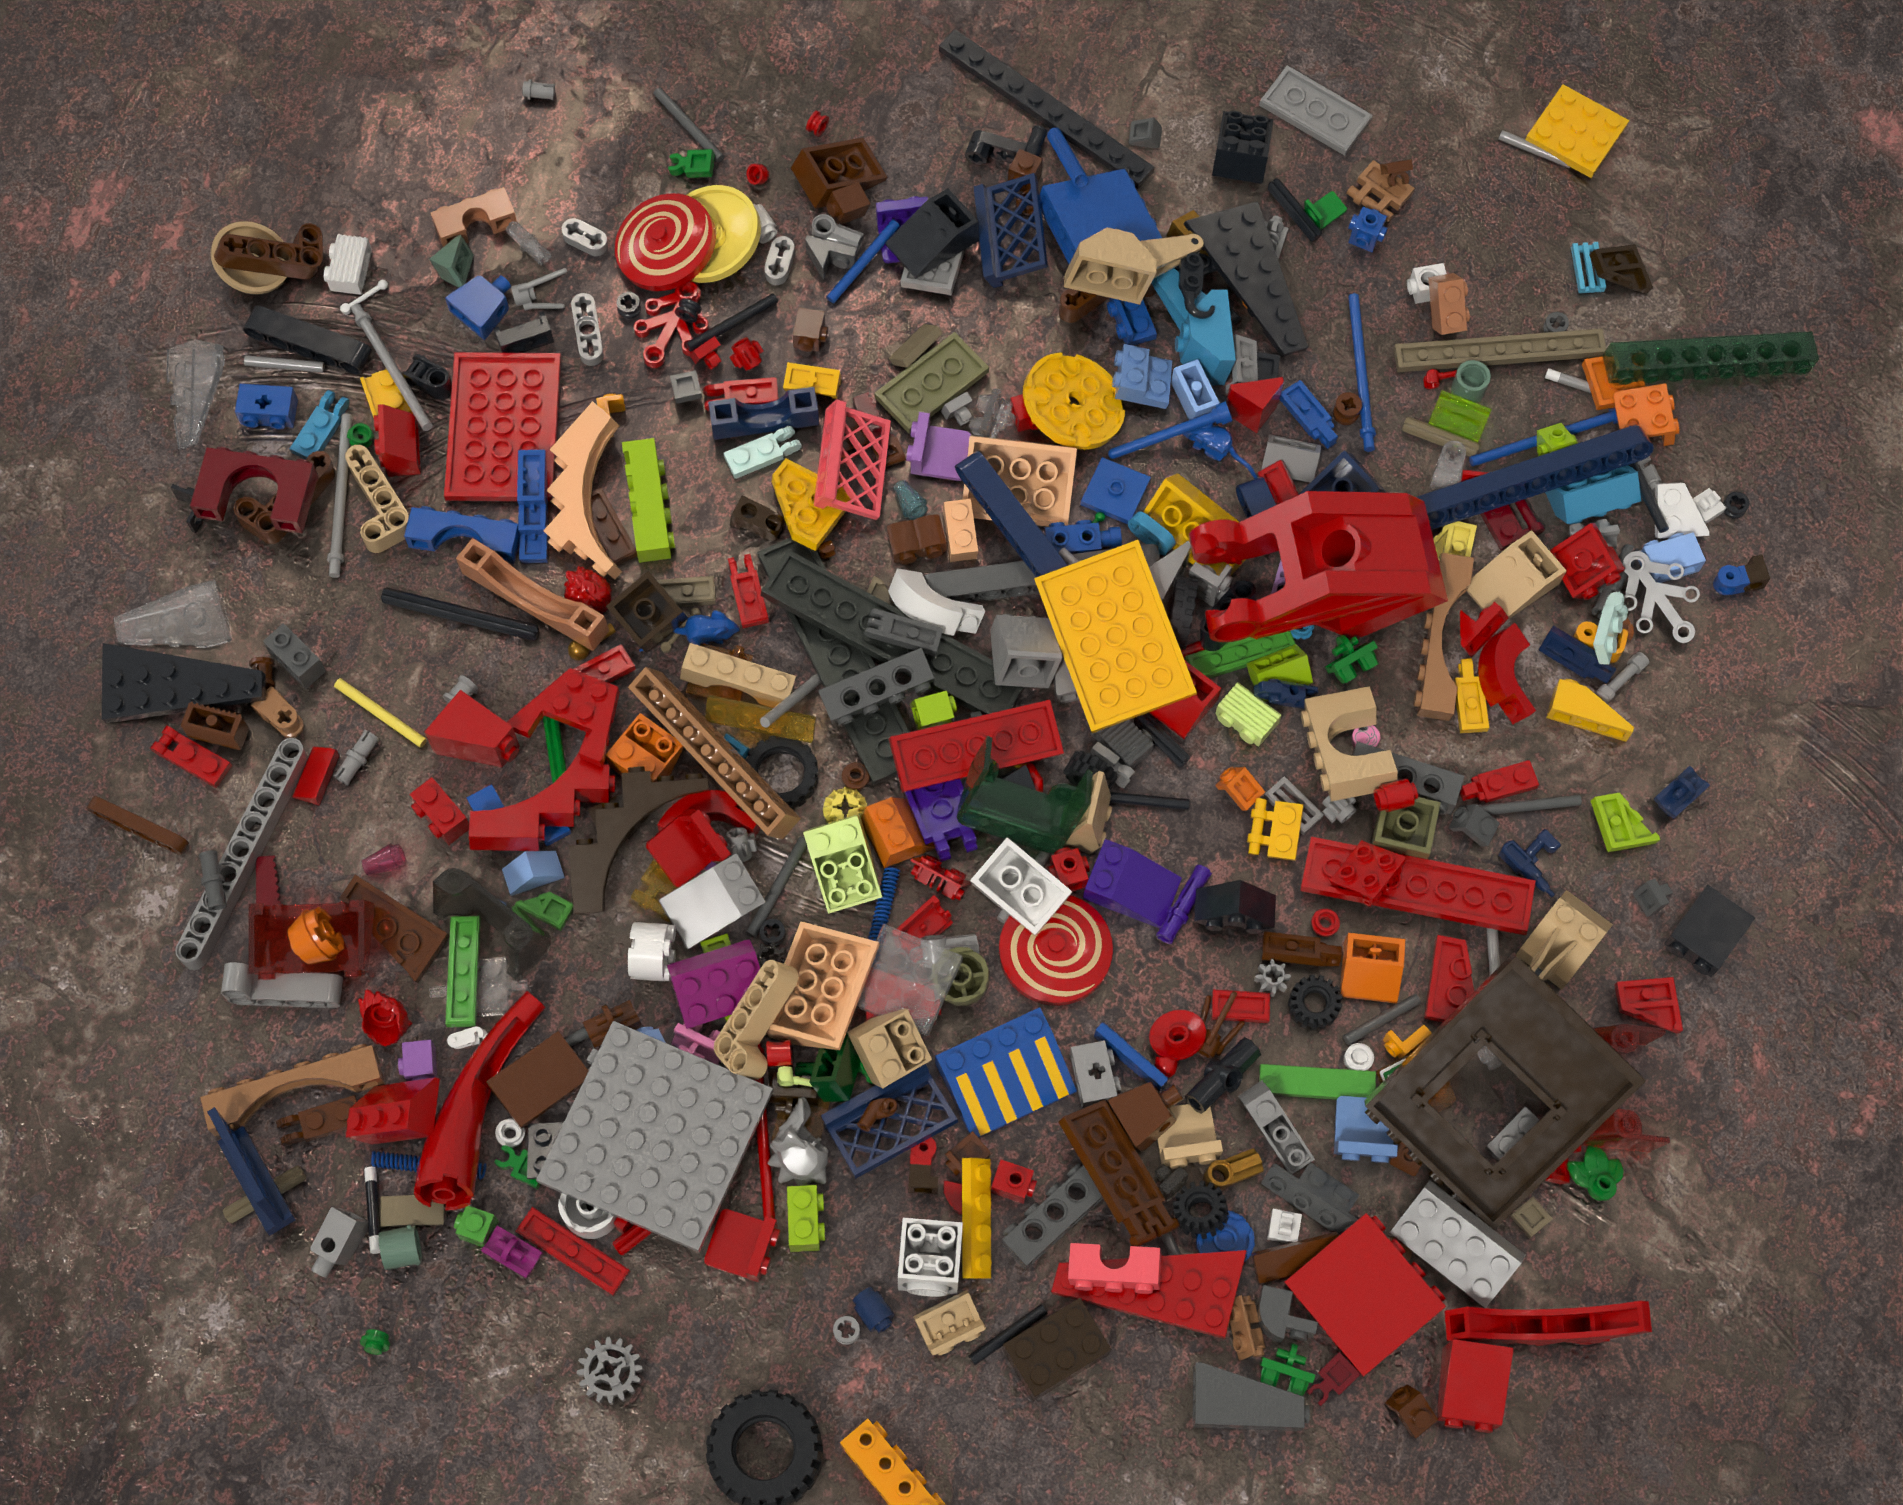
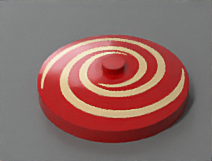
M670 193L652 197L633 209L619 228L615 241V257L618 266L633 284L645 290L666 291L680 287L695 278L709 262L716 243L714 222L705 207L690 196Z
M1071 895L1036 936L1011 916L1006 920L1000 935L999 959L1006 978L1023 996L1045 1005H1068L1088 997L1102 984L1112 961V937L1105 920L1090 904Z

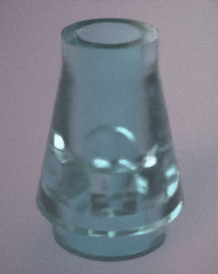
M906 480L896 483L893 490L897 495L903 515L910 520L925 515L928 509L926 506L927 501Z

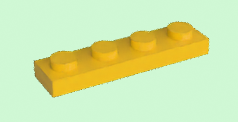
M962 1158V1278L991 1279V1159Z

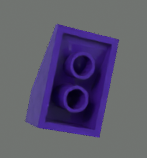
M1105 839L1085 887L1083 899L1154 927L1161 928L1166 920V912L1173 903L1182 877L1133 849Z

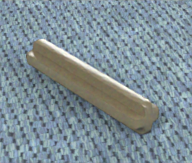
M1407 417L1402 427V430L1406 433L1469 457L1476 455L1480 446L1475 441L1412 417Z
M298 1165L274 1178V1181L283 1194L305 1181L306 1175ZM244 1196L224 1208L223 1214L229 1223H234L253 1212L254 1208L248 1197Z

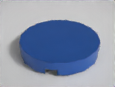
M1228 1211L1227 1224L1223 1223L1224 1229L1222 1231L1217 1228L1215 1229L1217 1235L1212 1237L1209 1232L1206 1233L1207 1239H1202L1201 1234H1198L1196 1239L1198 1253L1247 1250L1246 1262L1250 1258L1255 1245L1254 1232L1246 1222V1219L1232 1211Z

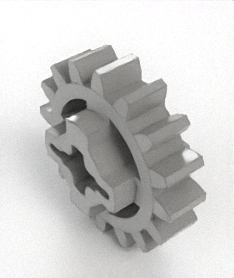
M607 1337L605 1345H601L596 1340V1349L592 1351L586 1347L584 1350L588 1355L587 1359L579 1358L578 1360L584 1366V1369L577 1370V1375L585 1378L579 1385L581 1388L589 1386L590 1388L587 1390L586 1395L590 1398L597 1394L596 1401L600 1404L604 1398L608 1399L610 1405H614L615 1397H619L622 1402L626 1401L624 1393L628 1391L634 1395L636 1392L632 1387L633 1383L641 1384L642 1382L636 1376V1373L642 1372L643 1367L635 1364L641 1357L639 1354L631 1355L634 1349L631 1344L623 1348L624 1341L621 1338L618 1339L616 1344H613L611 1338ZM608 1352H618L624 1355V1357L614 1358L609 1356ZM598 1358L599 1361L596 1369L590 1373L592 1363ZM609 1364L616 1368L613 1377L604 1374L607 1371L606 1366ZM630 1368L629 1377L624 1384H622L621 1381L624 1372L628 1371ZM604 1383L610 1385L612 1390H602L595 1385Z

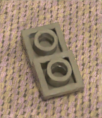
M415 1195L381 1196L380 1227L444 1225V1204L432 1202L431 1207H428L419 1202Z

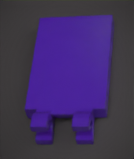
M960 779L904 792L925 845L934 842L940 862L951 858L948 840L961 836L967 853L978 849L975 842L977 840L972 828L978 826V820Z

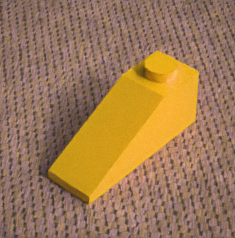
M1559 679L1546 718L1627 742L1634 730V727L1588 687L1580 685L1572 679Z

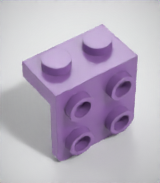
M919 412L918 422L913 421L911 428V437L915 438L914 444L908 445L906 461H911V474L961 481L955 470V465L968 456L970 432L930 426V413Z

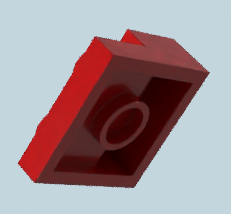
M1596 523L1588 524L1549 550L1566 569L1562 580L1572 598H1584V600L1593 598L1599 593L1597 588L1605 583L1607 586L1616 583L1621 579L1620 573L1626 570L1614 548L1607 545Z

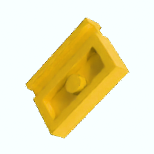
M387 369L373 373L371 377L360 378L373 418L374 415H378L379 404L413 414Z

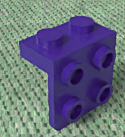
M913 196L903 200L894 201L888 199L876 203L878 234L884 230L892 219L898 222L901 227L928 200V197ZM886 244L881 248L882 259L885 263L900 262Z

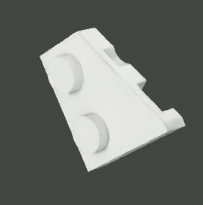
M1685 483L1655 484V500L1669 526L1666 532L1659 533L1655 525L1656 538H1669L1677 533L1686 535L1693 532L1695 536H1709V530Z

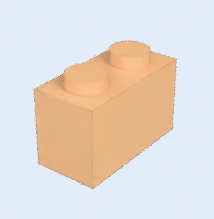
M971 499L944 502L943 516L950 562L977 559L978 546Z

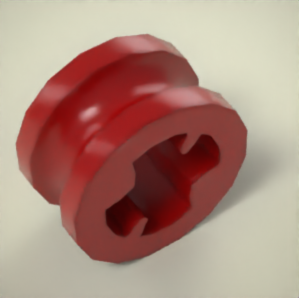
M816 110L812 113L806 124V131L809 133L814 131V135L820 137L827 128L829 117L826 115L821 116V112Z

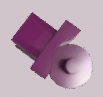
M498 1225L481 1250L485 1255L525 1279L529 1277L543 1255L540 1250Z

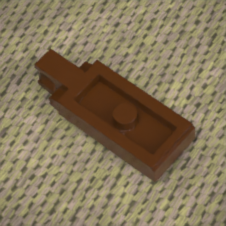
M1265 931L1262 938V960L1273 959L1279 962L1313 966H1339L1342 957V946L1327 945L1320 942L1321 938Z

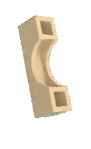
M690 643L681 668L680 679L703 687L723 685L736 688L751 695L759 704L774 708L792 693L796 676Z

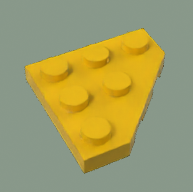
M785 458L773 473L771 482L792 540L816 551L846 511L826 506L824 509L815 507L814 498L817 474ZM843 487L837 490L836 500L846 503L851 500Z

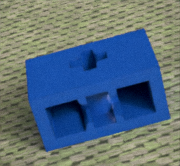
M239 384L235 414L240 424L251 428L258 426H270L274 429L294 428L298 398L293 387Z

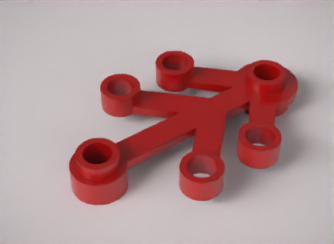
M689 281L677 287L675 293L657 299L650 298L645 302L646 313L655 317L647 320H637L634 323L635 334L638 337L644 338L649 335L650 330L664 326L656 344L649 345L644 349V362L648 367L659 368L664 364V351L676 329L682 341L683 353L687 356L691 355L692 352L685 348V343L693 338L686 322L677 317L675 310L677 307H680L679 301L683 298L693 300L696 303L700 300L701 291L694 282ZM686 293L692 294L691 296H684ZM676 304L673 311L659 315L661 308ZM651 305L658 306L656 309H649ZM702 313L698 314V320L692 324L694 332L700 335L709 330L708 320L703 317ZM699 323L705 324L702 328L696 327ZM640 326L646 327L643 331L638 330ZM652 357H658V358H659V359L656 360V361H651V360H650Z

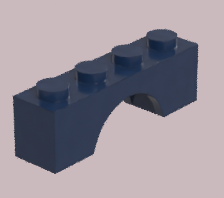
M814 387L788 390L781 398L765 404H745L735 398L708 402L714 440L773 432L787 426H792L794 429L819 425Z

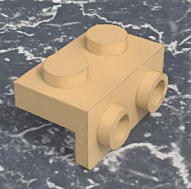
M967 1290L913 1316L926 1347L932 1355L946 1354L953 1350L954 1345L962 1341H972L981 1335L980 1332L986 1329Z

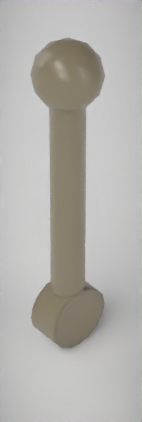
M693 608L690 611L689 617L701 615V611L698 608ZM686 621L680 626V628L685 627ZM674 633L668 642H663L660 645L661 651L669 653L672 650L671 645L680 634Z

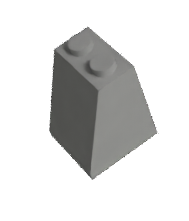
M1011 614L996 615L990 629L995 685L1049 688L1062 660V653L1049 618L1013 616Z

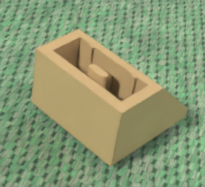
M906 1008L871 1018L847 1032L871 1082L882 1089L932 1060Z

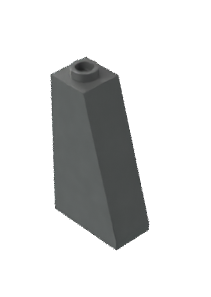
M1195 1362L1193 1366V1427L1302 1431L1305 1428V1424H1309L1310 1409L1309 1405H1304L1303 1396L1202 1362Z

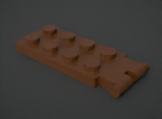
M1106 1100L1066 1115L1058 1121L1118 1224L1123 1222L1131 1235V1246L1139 1247L1154 1240L1156 1236L1160 1237L1179 1227L1178 1220L1174 1217L1171 1218L1162 1204L1165 1198Z

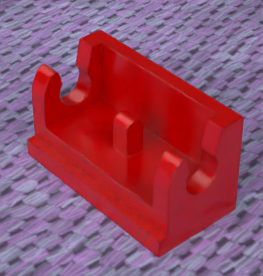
M933 895L892 932V940L913 961L922 953V937L941 935L953 925L951 913L949 910L944 911L940 906L939 899Z

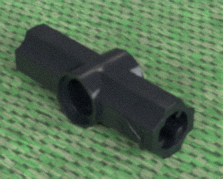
M1244 1037L1221 1060L1215 1058L1209 1061L1204 1070V1077L1185 1095L1187 1103L1196 1112L1202 1114L1225 1091L1229 1093L1236 1091L1242 1082L1243 1073L1261 1056L1259 1048L1252 1040Z

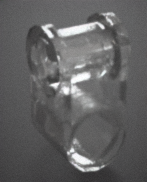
M1449 441L1443 446L1429 489L1435 491L1460 483L1466 456V449L1462 443Z

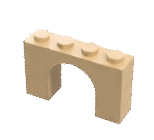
M1370 686L1304 699L1305 710L1300 712L1303 727L1309 728V732H1307L1308 744L1310 748H1315L1316 753L1313 754L1315 767L1317 770L1321 769L1322 775H1320L1322 790L1328 791L1331 801L1372 794L1380 785L1397 781L1398 771L1391 750L1351 756L1339 752L1330 743L1341 732L1376 725V704Z

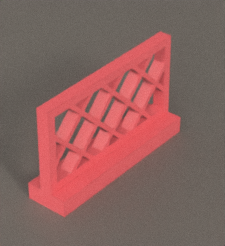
M838 399L826 408L814 498L815 507L824 509L826 506H830L874 520L880 517L890 420L846 407V402ZM846 416L854 418L859 428L851 431L846 424ZM871 424L882 427L881 436L877 439L868 428ZM861 430L870 441L864 447L861 446L854 435ZM849 439L857 450L850 456L843 448V441ZM871 446L874 447L879 455L878 461L875 463L871 461L865 452ZM858 454L867 465V468L859 471L851 460ZM843 463L847 464L854 475L847 480L840 472V465ZM868 470L871 471L876 479L875 485L871 488L862 476ZM855 478L864 489V492L856 496L848 484ZM843 487L851 499L847 503L836 500L837 490ZM866 494L873 503L872 510L866 509L859 500Z

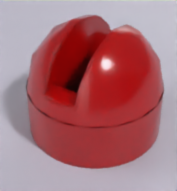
M751 164L748 167L747 179L751 184L761 185L767 182L769 171L765 165Z
M1155 1057L1154 1066L1167 1078H1170L1177 1071L1178 1060Z

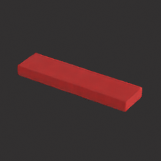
M534 1207L530 1209L515 1231L518 1235L613 1297L631 1272L628 1268Z

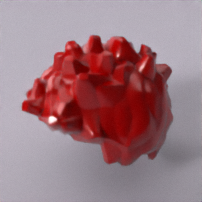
M578 566L577 571L566 572L565 576L568 581L564 584L566 587L564 598L584 603L603 615L608 610L606 606L611 602L612 590L610 583L603 576H599L592 570H586L583 566Z
M367 989L365 990L364 999H358L359 1011L363 1019L362 1029L376 1044L387 1047L397 1043L406 1034L409 1026L412 1025V1022L408 1020V1015L402 1002L397 1001L393 997L381 994L380 991H376L374 994L371 990Z

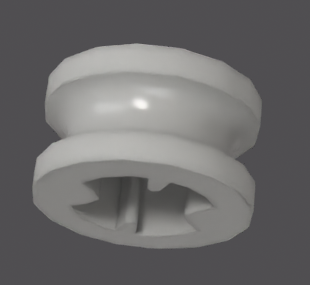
M843 1316L837 1319L833 1326L835 1339L843 1345H850L857 1341L860 1336V1327L856 1319L851 1316ZM844 1323H850L851 1329L855 1331L854 1335L848 1334L849 1338H843L842 1332L838 1330L840 1325L845 1327Z

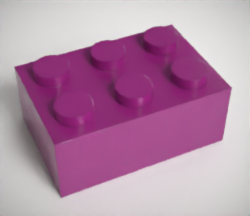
M750 939L667 965L686 1029L729 1016L733 1013L760 970L756 952Z

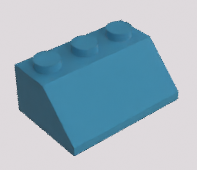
M1628 465L1545 492L1555 515L1566 524L1581 523L1583 519L1592 516L1601 517L1606 515L1608 511L1627 509L1632 504L1641 502L1638 471Z

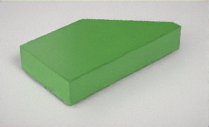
M552 892L543 893L538 897L525 901L520 900L515 903L517 909L562 931L573 912V903Z

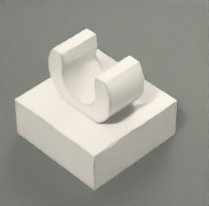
M1710 488L1693 498L1705 524L1722 514L1726 509L1715 491L1712 492Z
M1272 1209L1267 1240L1287 1244L1298 1241L1302 1214Z

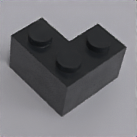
M1242 880L1197 888L1194 921L1205 925L1206 929L1211 931H1220L1224 926L1230 925L1242 927L1250 934H1261L1265 929L1275 928L1276 895Z

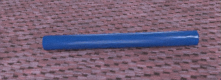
M893 219L826 296L831 303L834 304L897 231L900 227L898 222Z

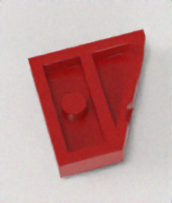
M1674 977L1616 982L1615 991L1620 1013L1673 1033H1681L1683 1031Z

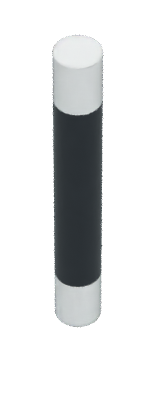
M366 1167L364 1173L370 1253L378 1254L380 1253L379 1232H381L377 1173L376 1167Z

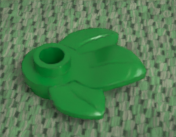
M1593 1144L1587 1147L1584 1154V1162L1569 1161L1567 1163V1169L1573 1181L1577 1185L1587 1188L1589 1195L1598 1201L1611 1199L1616 1193V1184L1623 1178L1624 1171L1620 1160H1608L1606 1153Z

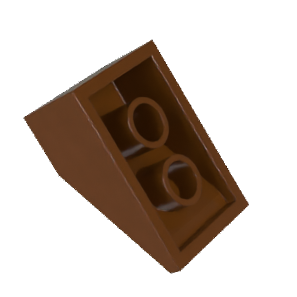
M863 137L802 148L791 166V170L815 209L827 206L826 203L832 191L857 182L860 183L863 191L886 181L888 178Z

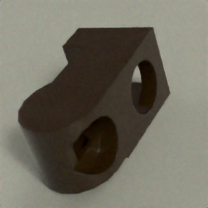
M743 495L737 503L730 521V526L739 530L742 527L768 541H775L785 524V519L780 514Z

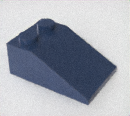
M1344 450L1299 495L1306 491L1387 493V491L1351 453Z

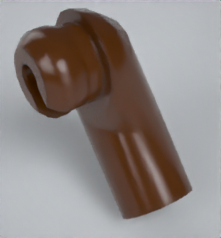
M882 1098L871 1101L858 1121L857 1126L863 1131L869 1132L876 1120L890 1117L896 1112L898 1108L896 1100L893 1098Z

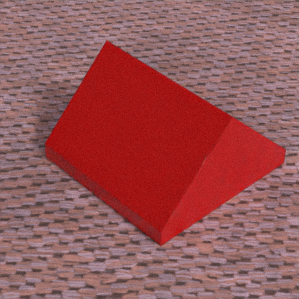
M1283 377L1230 384L1226 403L1231 417L1253 432L1258 433L1278 406L1284 383Z

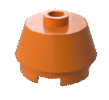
M321 907L311 910L305 909L288 929L292 950L307 964L334 960L339 951L345 948L341 933L335 934L333 927L328 922L332 919L331 916Z

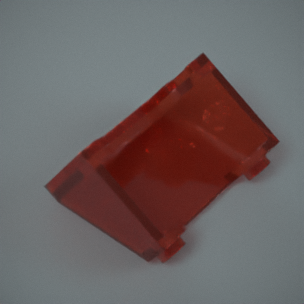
M350 900V904L347 902L295 905L249 904V974H258V980H275L276 974L344 972V977H362V971H368L374 903L366 900ZM321 907L331 916L332 919L328 922L333 927L335 934L341 933L345 948L339 951L334 960L307 964L292 950L288 929L305 909L311 910Z

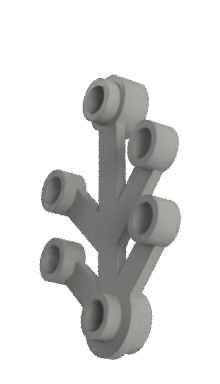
M1641 551L1629 553L1623 560V566L1626 569L1624 572L1629 576L1624 600L1628 597L1632 598L1634 606L1627 608L1628 611L1634 610L1637 607L1638 601L1635 596L1639 579L1646 587L1641 618L1636 623L1637 630L1641 633H1648L1652 630V615L1656 601L1674 627V638L1681 643L1691 641L1695 636L1694 625L1681 619L1665 595L1684 598L1687 602H1695L1700 596L1699 589L1695 586L1681 587L1655 582L1650 574H1666L1671 579L1678 580L1684 575L1683 566L1678 563L1668 565L1650 562L1649 557ZM1635 559L1642 562V567L1639 570H1634L1631 566L1632 561ZM1674 566H1678L1681 569V574L1677 577L1672 576L1670 573L1671 568ZM1688 589L1696 590L1697 596L1694 599L1687 598L1686 591ZM1642 620L1649 621L1650 628L1648 630L1640 628ZM1687 627L1689 635L1681 637L1678 633L1679 628Z

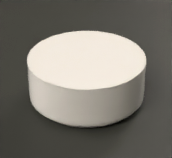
M1362 1043L1351 1045L1344 1054V1063L1349 1070L1368 1071L1374 1061L1372 1050Z

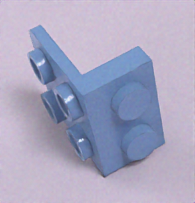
M1338 1097L1335 1114L1334 1154L1342 1155V1160L1360 1161V1156L1371 1157V1162L1389 1163V1158L1397 1157L1398 1145H1394L1393 1140L1387 1135L1386 1132L1389 1129L1381 1121L1376 1124L1365 1113L1367 1108L1365 1107L1364 1100L1366 1098Z

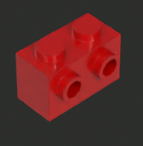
M432 777L409 794L413 801L411 808L420 819L425 817L430 823L428 828L437 839L442 837L450 845L469 830V822L466 816Z

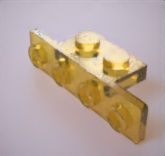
M709 695L707 698L705 718L711 723L812 743L814 740L816 717L787 711L769 727L765 728L760 724V719L773 708Z

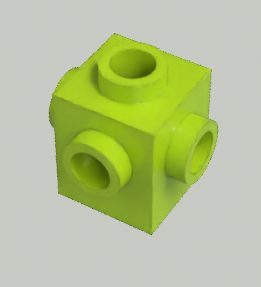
M1562 423L1537 430L1538 456L1578 444L1575 435L1570 434Z

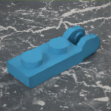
M327 390L320 400L319 407L316 406L289 448L291 453L306 459L315 451H323L341 424V417L349 406V399L345 397L340 398L334 407L333 413L328 410L334 401L335 393Z

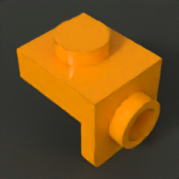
M606 394L603 397L596 398L597 405L609 416L610 413L626 410L622 394Z
M1423 1025L1402 1042L1390 1030L1383 1039L1385 1042L1384 1046L1391 1056L1403 1060L1410 1056L1432 1033Z

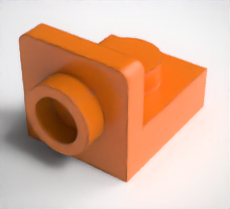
M1230 767L1220 775L1221 780L1215 785L1218 790H1225L1242 811H1247L1256 802V798H1260L1265 793L1264 789L1246 767Z

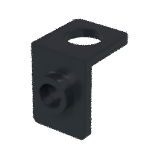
M172 484L171 490L175 497L191 504L195 489L191 487L184 489ZM192 510L186 522L191 531L197 533L204 519L198 518L195 522L196 516Z

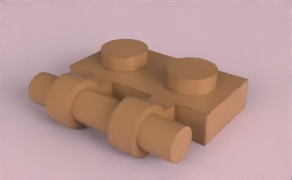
M1373 160L1358 177L1357 183L1363 187L1359 190L1352 185L1346 194L1354 199L1353 202L1357 205H1363L1368 209H1375L1387 216L1386 222H1389L1394 214L1387 210V208L1392 206L1398 211L1413 195L1415 188L1409 184H1402V179L1398 176L1395 177V186L1390 187L1387 183L1389 174L1381 175L1380 164ZM1370 193H1373L1374 195L1379 197L1381 201L1377 203L1368 195Z

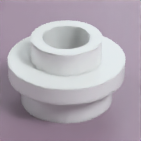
M512 1118L505 1119L496 1127V1139L502 1146L516 1147L523 1141L525 1129H520ZM511 1129L516 1132V1135L513 1138H507L505 1132Z

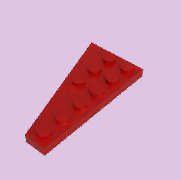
M1247 1250L1161 1256L1160 1290H1153L1151 1294L1136 1293L1135 1289L1123 1288L1122 1292L1105 1291V1287L1093 1286V1290L1089 1291L1075 1289V1285H1070L1068 1280L1069 1262L1059 1263L1051 1292L1054 1295L1073 1300L1080 1298L1085 1303L1225 1339ZM1129 1258L1102 1260V1263L1110 1269H1119L1128 1262Z

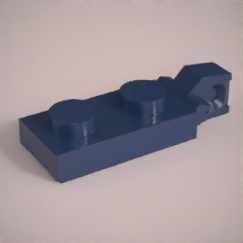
M1554 625L1538 649L1584 679L1586 677L1592 679L1596 677L1607 684L1616 671V668L1611 664H1600L1595 650Z

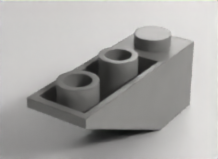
M1262 1080L1238 1096L1290 1174H1294L1315 1160L1276 1098Z

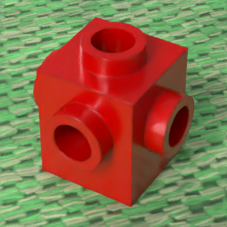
M1067 847L1057 850L1051 856L1050 866H1047V871L1073 892L1086 887L1089 880L1087 872H1090L1086 856H1081L1078 848L1071 850Z

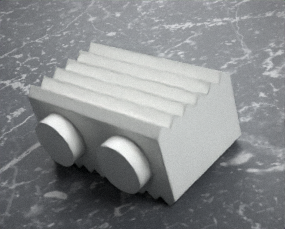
M338 234L336 242L331 243L329 249L331 263L324 270V281L328 283L330 291L362 295L372 253L368 238Z

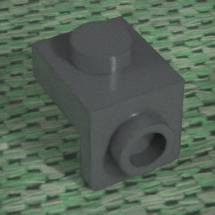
M1478 804L1461 805L1454 812L1449 829L1453 832L1463 831L1483 847L1489 846L1500 823Z

